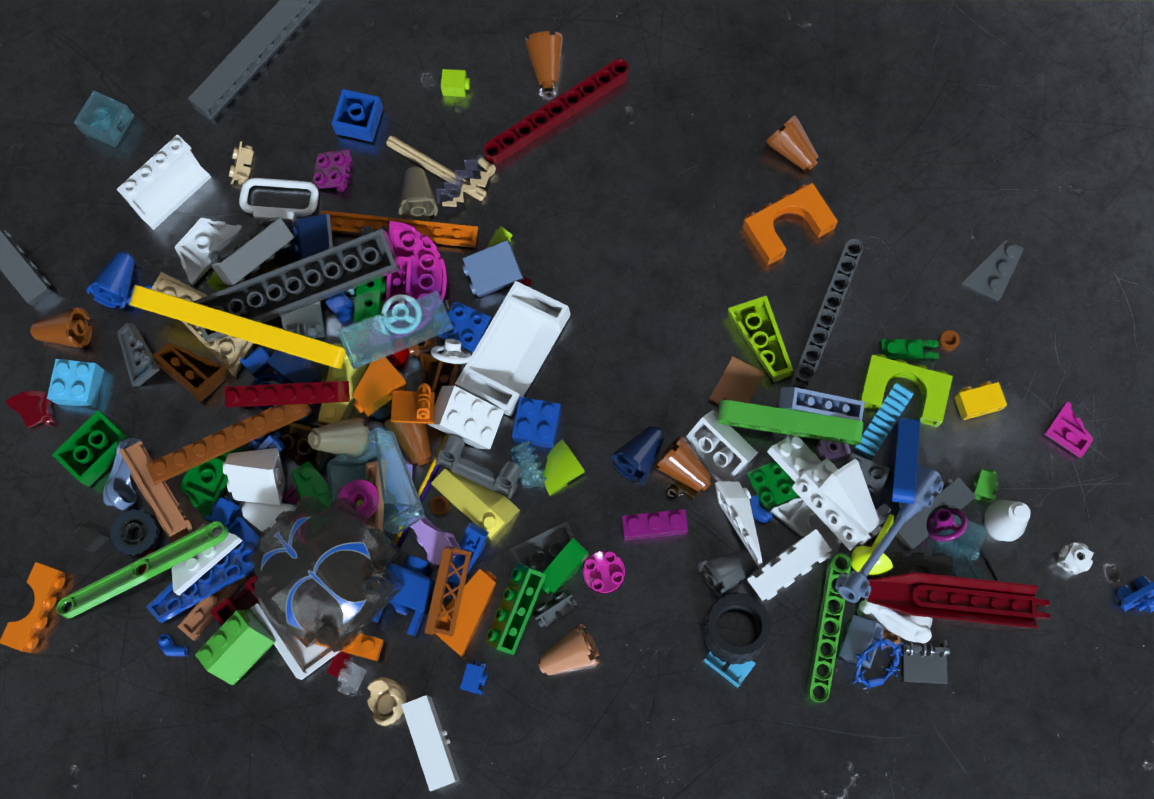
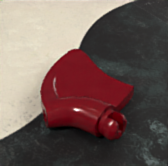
M36 390L26 391L6 400V404L21 415L26 428L34 427L41 422L50 426V422H55L54 413L51 408L52 401L47 398L48 394Z

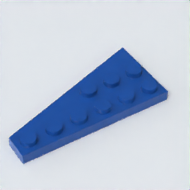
M238 516L227 528L228 533L237 535L241 538L242 542L180 595L174 593L173 582H171L146 608L157 621L163 623L261 568L264 554L272 549L243 518ZM277 554L272 555L264 565L277 559L279 556Z

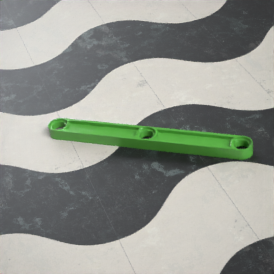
M219 521L212 522L62 598L57 604V613L65 618H73L223 542L228 536V528ZM221 527V533L213 537L214 531ZM146 565V571L139 575V569ZM71 603V609L68 612H64L65 606Z

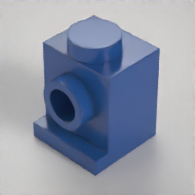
M343 292L332 296L325 302L341 324L354 315L355 308Z
M260 347L251 351L246 360L241 358L239 361L257 378L271 368L266 361L273 354L267 347L264 349Z
M225 495L224 498L220 497L219 501L214 503L211 510L212 515H206L205 519L210 522L219 521L228 527L235 520L240 507L235 504L236 500Z
M473 661V664L467 663L460 689L483 695L480 686H485L488 674L485 673L486 664L478 661Z

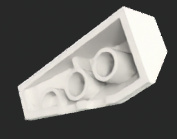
M716 482L715 487L720 507L758 568H762V556L749 500L751 495L746 487L742 488L739 482Z

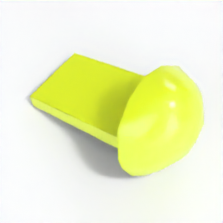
M889 514L872 547L863 545L855 547L850 560L851 566L856 572L861 570L894 522V515ZM883 553L867 576H878L889 572L893 568L891 560Z

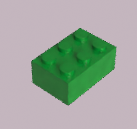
M97 410L52 456L80 483L90 487L114 463L118 442L129 437L105 414Z

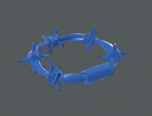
M880 635V639L874 637L876 640L864 652L856 653L855 655L858 658L856 673L854 672L856 680L852 683L854 684L858 681L864 683L867 688L883 685L884 681L892 673L897 677L898 675L895 672L897 670L900 671L897 668L900 661L899 654L903 656L900 646L904 643H893L888 639L882 638V635ZM889 645H891L893 652L890 656L894 654L896 656L893 664L888 662L890 666L885 668L888 670V673L884 676L864 680L863 673L866 670L864 669L860 672V669L865 659L870 660V656L867 655L868 652L878 646L883 650L884 646L889 648Z

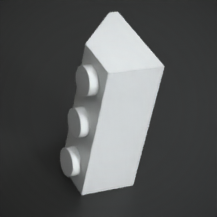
M712 410L700 419L685 439L708 472L717 481H731L758 452L730 425L718 423V414Z

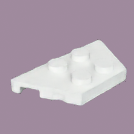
M200 218L175 246L176 252L181 259L188 280L193 286L216 262L214 259L210 261L208 254L244 228L241 225L234 226L222 221L214 222L210 219Z
M801 497L771 510V513L802 538L814 529H817L832 549L828 553L830 555L828 559L838 554L841 544L840 539Z
M202 524L198 529L206 526V524ZM216 529L213 533V537L218 536L221 533V530ZM228 533L227 538L223 542L173 566L172 582L174 593L177 595L183 593L241 543V538Z

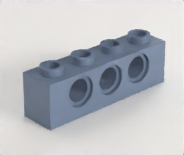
M781 387L778 408L862 422L865 402L796 387Z

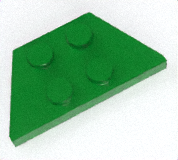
M241 447L187 470L179 486L192 505L202 515V518L208 522L210 521L205 519L206 515H212L211 510L214 503L219 501L220 497L222 498L227 488L228 476L223 472V462L226 461L228 453L245 452Z

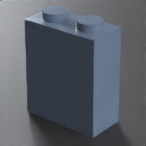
M508 240L463 258L465 264L462 265L465 275H469L472 282L469 285L472 293H477V296L480 298L513 285L515 281L520 282L524 280Z

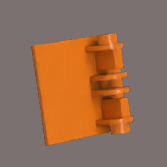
M422 383L418 387V392L393 390L391 422L433 424L435 392H430L431 388L427 383Z

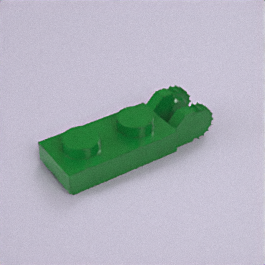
M881 339L880 341L881 354L885 355L887 359H900L904 361L939 359V353L937 352L923 353V348L938 347L939 342L936 340Z

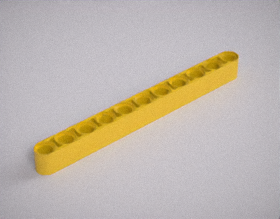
M134 285L129 305L338 369H342L347 352L346 348L138 285Z

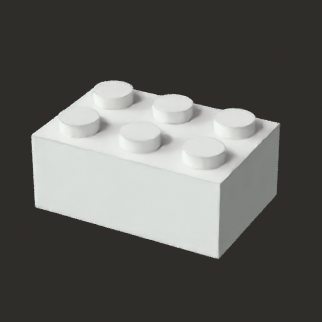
M442 386L434 406V423L428 425L448 435H456L465 443L477 449H490L504 411L456 386Z

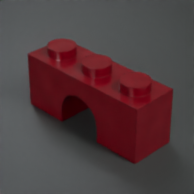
M263 570L258 572L245 583L246 587L232 598H226L210 611L221 626L236 610L250 609L257 603L260 605L280 589L267 572Z

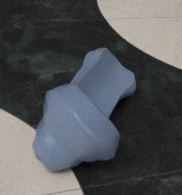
M128 438L118 442L114 464L103 490L102 498L107 506H115L121 510L133 507L137 494L133 490L130 481L131 471L119 450H124L141 441V439Z

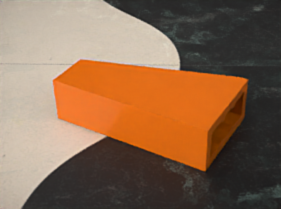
M479 569L464 586L454 635L448 636L435 633L461 657L465 655L497 587L494 581L496 577L488 570L483 572ZM455 599L447 605V610L455 606ZM447 615L439 619L438 627L449 630L451 622Z

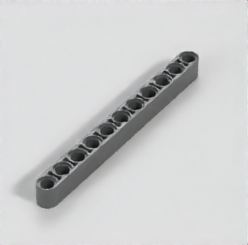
M858 239L848 240L843 248L789 387L806 390L810 388L863 251V244ZM848 248H854L857 253H851ZM846 265L850 270L846 271L841 266ZM834 283H841L843 288H837ZM827 301H835L836 306L829 305ZM827 318L830 323L824 324L820 319ZM813 336H820L823 341L817 342ZM811 353L816 357V359L809 360L806 354ZM799 372H806L809 378H802ZM772 432L773 437L777 441H782L790 436Z

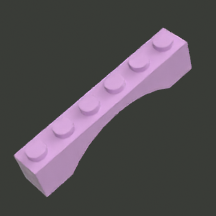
M393 446L375 461H385V480L388 483V490L394 494L397 499V506L405 513L407 524L414 529L417 535L416 539L427 552L426 557L433 565H440L444 547L460 548L453 534L433 525L420 510L412 486L413 464L401 448ZM454 553L453 558H455V557H456L457 555H459V554H458V553Z

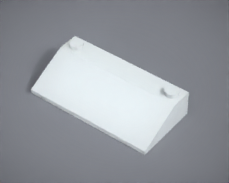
M515 281L455 385L503 410V414L512 418L518 408L520 397H524L569 319L571 315L569 307Z

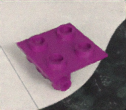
M349 149L317 154L312 181L317 189L337 187V191L344 192L347 188L346 178H349L348 173L350 172V162L352 161Z

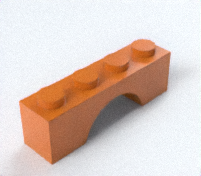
M35 562L27 579V583L33 589L35 596L33 608L22 620L8 622L0 639L1 644L22 652L31 653L38 644V636L41 629L47 624L48 613L54 607L57 600L56 595L65 583V572Z

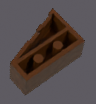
M167 342L153 355L158 366L200 403L230 376L226 365L210 361L209 358L204 356H198L192 353V351L171 342Z
M420 353L422 383H427L431 388L430 392H435V406L442 386L457 387L455 383L461 374L462 367L461 364L443 362L432 355Z

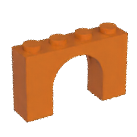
M813 183L807 186L804 184L797 188L793 194H785L778 202L774 204L769 203L757 213L752 212L745 217L743 229L767 266L784 257L787 250L773 226V221L778 216L784 213H796L802 216L818 238L835 229L838 220Z

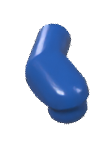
M751 496L749 500L753 518L761 523L770 522L773 518L772 513L760 507L759 496Z
M161 634L158 637V646L166 656L187 655V645H175L167 634Z

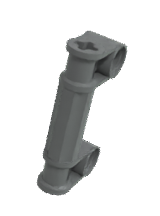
M449 435L439 451L435 464L438 466L441 464L450 468L451 472L487 487L494 492L497 490L504 493L511 499L519 483L521 467L515 462L507 461L504 463L500 473L494 472L462 457L464 441L456 435Z

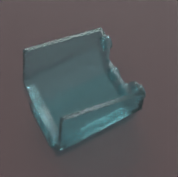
M383 428L373 429L368 434V440L375 442L373 447L365 450L357 458L349 457L346 454H339L327 463L336 534L363 537L364 520L352 521L345 518L338 510L337 496L342 487L354 480H365L366 463L377 460L384 502L383 533L385 531H390L392 534L400 533L425 518L424 509L394 432L386 431ZM359 500L357 505L360 506L363 500Z

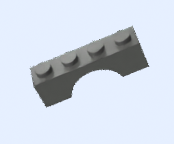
M950 478L945 482L944 490L939 494L936 492L932 494L934 500L931 507L924 506L920 512H917L902 525L895 537L908 552L929 536L926 523L931 511L945 508L961 510L976 497L960 478H957L955 481Z

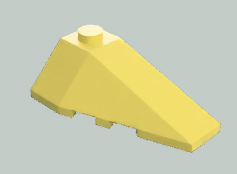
M444 469L431 482V485L447 498L467 519L489 532L487 537L490 540L520 511L504 495L453 473L448 469Z

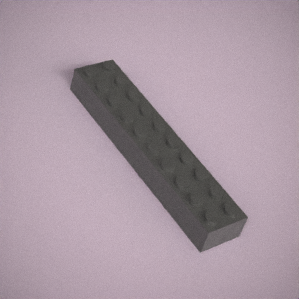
M380 229L193 302L264 323L401 269L387 232ZM200 327L205 341L214 342L229 336Z

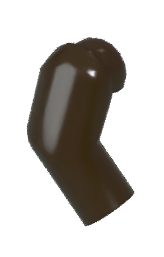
M681 482L669 485L666 491L667 495L671 498L685 495L692 501L698 494L696 490Z

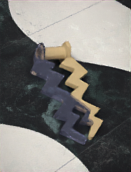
M481 153L476 159L464 160L465 170H455L456 182H444L445 189H436L437 204H440L441 195H449L450 201L442 202V206L457 207V202H464V191L476 192V186L486 187L488 179L494 175L496 167L485 160ZM477 166H482L487 171H480L481 179H471L473 178L472 170L478 171ZM462 178H470V185L463 184ZM451 190L457 191L458 195H451Z

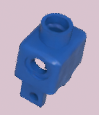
M407 555L403 567L395 564L388 565L381 579V588H377L374 594L377 599L369 619L378 623L386 601L394 605L396 612L407 615L415 612L407 633L416 637L423 616H428L436 582L431 577L426 576L431 563Z

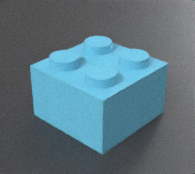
M55 359L47 398L55 404L96 409L104 369L96 363Z

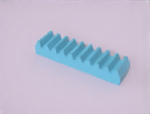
M896 382L862 434L861 444L855 445L852 451L866 459L872 460L914 393Z

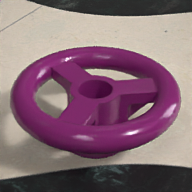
M945 508L938 510L927 519L926 527L929 537L943 542L954 540L965 532L968 526V519L958 509ZM952 515H956L961 519V525L954 522ZM936 520V525L932 528V524ZM943 530H954V531H955L954 533H951V534H948V535H939V534H938L939 532H941V531H943Z

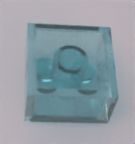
M93 90L75 119L74 124L83 134L116 148L134 118V114L127 105Z

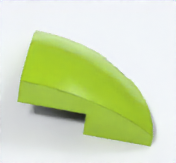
M563 439L551 449L546 458L547 463L543 471V477L548 494L551 496L565 487L568 482L585 472Z

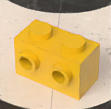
M991 381L984 382L975 389H972L971 386L960 389L959 393L954 397L962 421L1001 411L1007 406L999 382L993 384Z

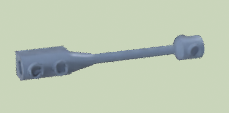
M917 464L914 504L899 502L901 508L897 519L859 572L851 571L849 575L844 573L839 575L836 581V589L839 590L840 595L845 600L856 603L860 597L868 598L871 586H869V581L866 578L902 525L917 512H920L924 506L931 507L934 500L932 494L942 491L944 482L937 471Z

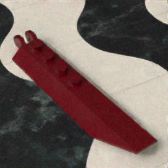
M917 572L868 580L869 586H871V592L868 596L869 603L912 616L1039 629L1035 619H1051L1049 613L1036 612V606H1050V600L1037 599L1035 597L1038 589L1037 585Z

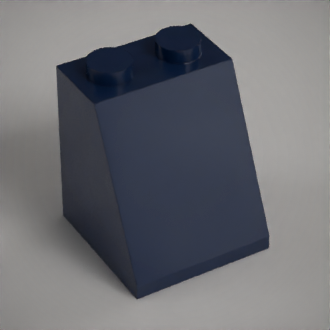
M276 350L266 361L289 384L323 382L314 361Z

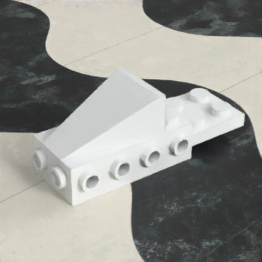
M794 435L788 436L767 451L795 481L792 489L849 550H852L859 544L864 545L871 539V536L875 537L882 530L880 526L886 520L874 507L859 462L856 459L837 469L828 458L821 461L801 438Z

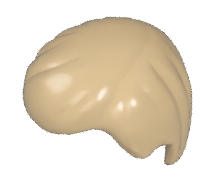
M386 677L374 679L368 685L367 689L370 691V697L367 699V703L374 714V721L382 726H388L396 722L404 713L401 705L407 701L403 688L394 680Z

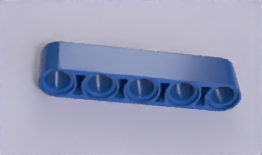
M899 417L892 502L914 504L920 419Z

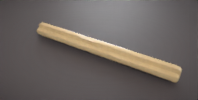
M390 136L387 139V146L459 189H462L463 184L470 185V181L398 138ZM476 186V192L464 191L479 201H483L486 197V191L479 186Z

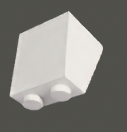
M278 448L228 453L226 461L223 462V472L228 476L227 488L229 492H232L233 500L274 506L281 505L286 481Z

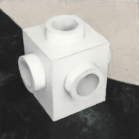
M1073 542L1063 546L1059 553L1060 558L1057 564L1062 566L1065 571L1076 575L1089 570L1093 563L1091 558L1094 553L1088 550L1089 548L1085 544Z

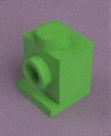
M984 469L976 473L971 489L976 496L975 499L986 503H991L996 499V496L992 494L996 493L999 482H996L998 475L994 470Z

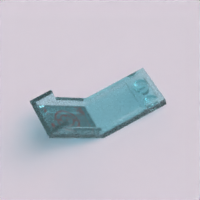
M435 291L385 313L337 330V333L352 368L356 369L454 328L439 292Z

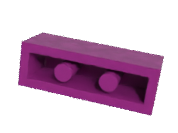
M685 509L622 516L624 541L687 534L688 531Z

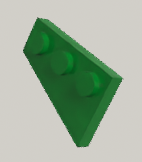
M309 461L291 472L293 483L304 505L305 514L307 517H310L309 521L313 534L342 515L337 507L338 495Z

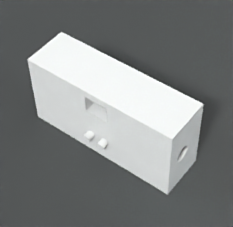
M426 695L402 704L401 706L429 790L433 791L460 781L448 747L450 740L445 738V735L448 734L447 731L442 729L432 697Z

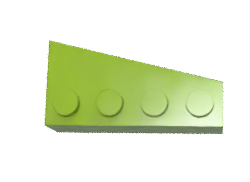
M767 295L728 308L729 317L772 381L777 382L792 377L793 368Z

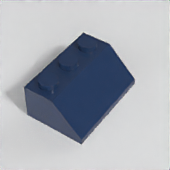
M329 214L300 218L289 226V230L294 236L290 240L292 263L333 248Z

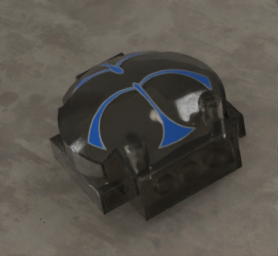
M309 495L308 497H302L298 501V507L294 511H283L275 519L276 523L272 528L268 527L261 533V539L252 551L254 554L249 558L254 563V572L258 576L257 581L254 583L255 590L252 593L258 598L262 609L270 620L286 633L297 637L306 648L313 646L318 641L320 644L327 645L335 653L346 649L406 586L388 568L402 551L349 498H337L330 507H326L315 495Z

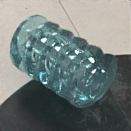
M531 442L519 444L509 452L511 456H514L513 462L521 467L519 478L523 479L521 484L522 486H527L526 488L536 487L548 480L547 477L541 478L540 476L545 470L537 469L542 463L534 461L539 455H532L536 447H529Z

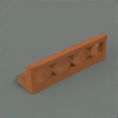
M451 546L443 548L425 628L426 634L454 635L472 551ZM454 553L466 555L464 564L459 568L452 561ZM456 572L460 579V584L452 589L448 583V578ZM451 594L456 602L454 607L447 610L443 601L444 597ZM447 615L451 622L449 630L438 627L439 619Z

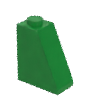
M574 538L571 539L543 572L547 574L541 587L545 593L549 594L551 592L555 595L589 558V553Z

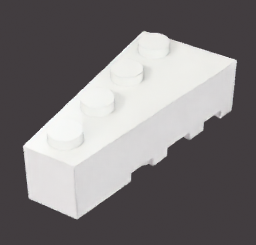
M814 529L746 579L761 600L767 599L768 601L778 594L777 590L782 586L786 588L795 582L794 578L801 573L803 576L813 569L811 565L816 561L821 563L830 557L828 553L832 549L818 530Z

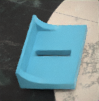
M711 651L703 660L737 688L756 664L753 661L745 662L744 664H730L724 672L722 668L726 662H722L717 657H714Z

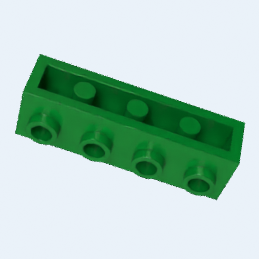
M385 276L356 287L352 331L355 338L359 334L358 339L365 335L371 337V339H380V333H383L381 311L385 303L383 302V296L386 295L387 283H385ZM379 323L381 329H378V328H376L377 326H373V325H376V324Z
M517 562L516 567L512 570L510 582L503 592L501 604L495 612L492 626L487 632L485 643L505 653L515 654L547 574Z

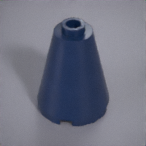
M649 426L616 450L610 458L611 462L614 459L616 463L615 469L628 480L633 481L636 479L639 480V484L643 483L664 442L663 431L656 426Z

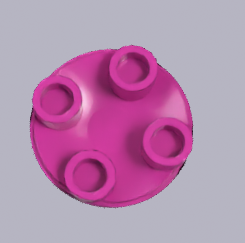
M598 551L590 555L585 561L583 577L586 584L592 590L599 593H609L616 590L622 584L625 577V567L622 560L615 553Z

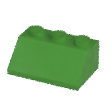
M251 609L236 610L195 656L208 672L231 685H235L276 641Z

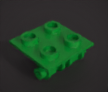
M776 461L747 472L755 494L759 496L760 507L765 510L788 500L796 499L799 496L792 489L795 481Z

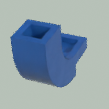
M471 522L467 526L459 545L461 549L472 551L466 580L479 560L489 532ZM459 554L453 558L452 561L457 568L464 564L466 555ZM456 572L448 578V583L452 589L460 584V579ZM451 594L446 596L449 599L453 600V596Z

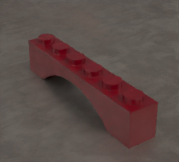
M349 381L224 387L225 407L350 402Z

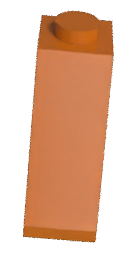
M380 351L374 356L352 394L355 400L353 403L354 407L359 413L364 412L367 417L392 399L393 390L403 391L407 388L405 379Z

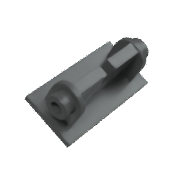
M568 590L565 592L560 591L548 603L539 604L532 614L541 628L543 626L547 627L558 620L555 614L557 610L561 616H564L575 609L574 606L577 603Z

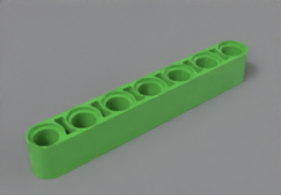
M721 400L719 403L717 422L720 424L851 445L861 444L863 422L858 420L731 400Z
M843 553L833 555L829 559L807 684V695L815 702L826 701L830 694L845 599L840 595L839 590L836 591L832 588L831 582L833 579H838L842 573L849 575L851 569V560ZM837 558L843 559V569H838L835 566ZM830 600H834L837 603V610L835 612H831L828 609V602ZM827 621L833 623L834 629L831 633H827L824 630V624ZM825 642L830 646V652L827 655L822 654L820 651L821 645ZM820 664L825 665L827 669L826 674L822 677L817 674V667ZM816 686H820L823 689V694L819 698H815L813 695V689Z

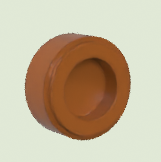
M953 330L943 331L938 338L939 346L945 351L956 349L960 343L958 333Z
M437 495L430 500L429 509L433 515L442 517L449 512L450 502L444 496Z

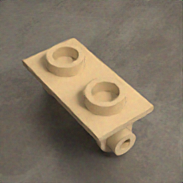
M241 141L238 148L234 147L232 159H235L234 166H230L229 177H232L231 184H233L234 180H238V183L243 185L249 180L250 167L243 165H251L254 151L251 146L241 147Z

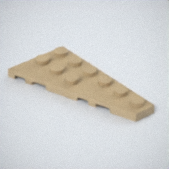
M162 272L151 288L152 290L192 302L208 296ZM182 321L223 365L227 366L228 371L236 377L243 365L239 360L241 358L246 360L256 343L233 336H227L214 342L205 341L200 326Z

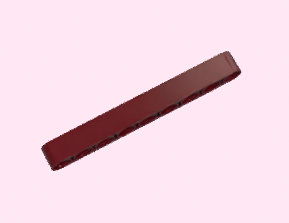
M624 59L614 60L488 141L483 147L485 160L491 165L499 164L623 84L628 79L629 65ZM586 90H591L592 92H591V93H586V92H584V91H586ZM570 100L577 101L575 103H569ZM555 110L561 111L560 113H553ZM540 120L545 121L542 124L537 123ZM522 131H529L527 134H521ZM507 141H512V142H513V143L510 144V145L505 144V142H507ZM491 151L497 152L495 155H489Z

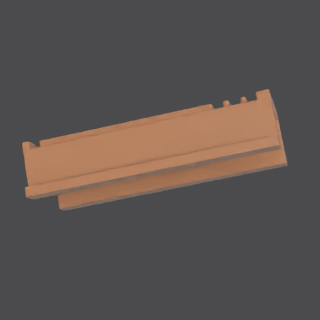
M139 441L124 450H119L131 471L130 475L170 542L173 543L192 533L193 529L189 520H187L182 509H180L166 482L154 484L146 467V464L152 462V459L142 442Z

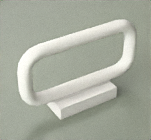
M251 178L242 185L239 205L245 212L253 214L257 225H260L264 220L281 218L285 225L289 227L297 220L296 217H307L316 210L319 193L316 185L308 181ZM252 186L308 189L311 192L309 206L306 209L248 205L247 199L249 189Z

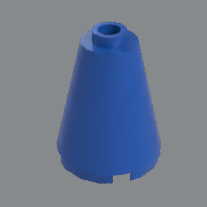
M127 252L116 253L86 288L87 293L90 294L91 292L94 295L93 299L102 305L110 308H115L116 305L121 306L120 309L124 308L127 304L135 265L133 256Z

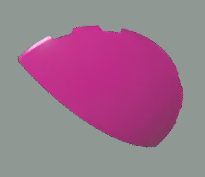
M389 221V239L401 270L387 275L385 302L399 294L411 296L419 303L422 310V318L418 327L407 334L393 333L383 324V340L408 336L428 324L441 307L447 287L446 267L436 245L428 236H424L416 231L414 227L395 221ZM396 301L393 304H391L387 312V317L393 315L392 309L396 304H399V301ZM405 301L409 315L415 318V308L411 303ZM404 311L398 312V316H403L405 314ZM397 320L392 325L397 328H406L411 323L406 320Z

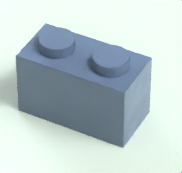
M853 615L852 621L847 625L845 640L840 645L839 656L848 662L856 664L858 660L855 657L856 653L864 652L876 641L874 637L880 639L884 627L878 622ZM877 648L868 652L867 655L870 656V660L865 659L862 666L871 667Z

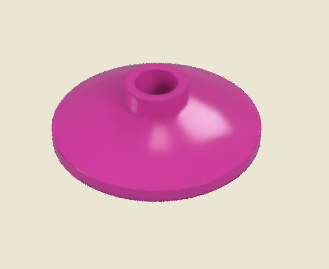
M354 480L342 487L337 496L338 510L345 518L352 521H361L369 518L379 505L378 490L372 483L366 480ZM363 500V503L358 506L357 502Z

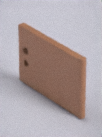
M732 356L709 400L718 405L721 400L749 403L766 373Z

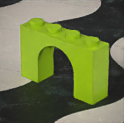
M882 354L871 355L867 363L859 401L865 402L864 408L878 411L882 405L887 382L895 378H907L913 381L922 393V404L918 417L920 423L938 427L943 422L953 376L948 375L943 370L933 371L923 365L914 366L907 364L904 360L887 359Z

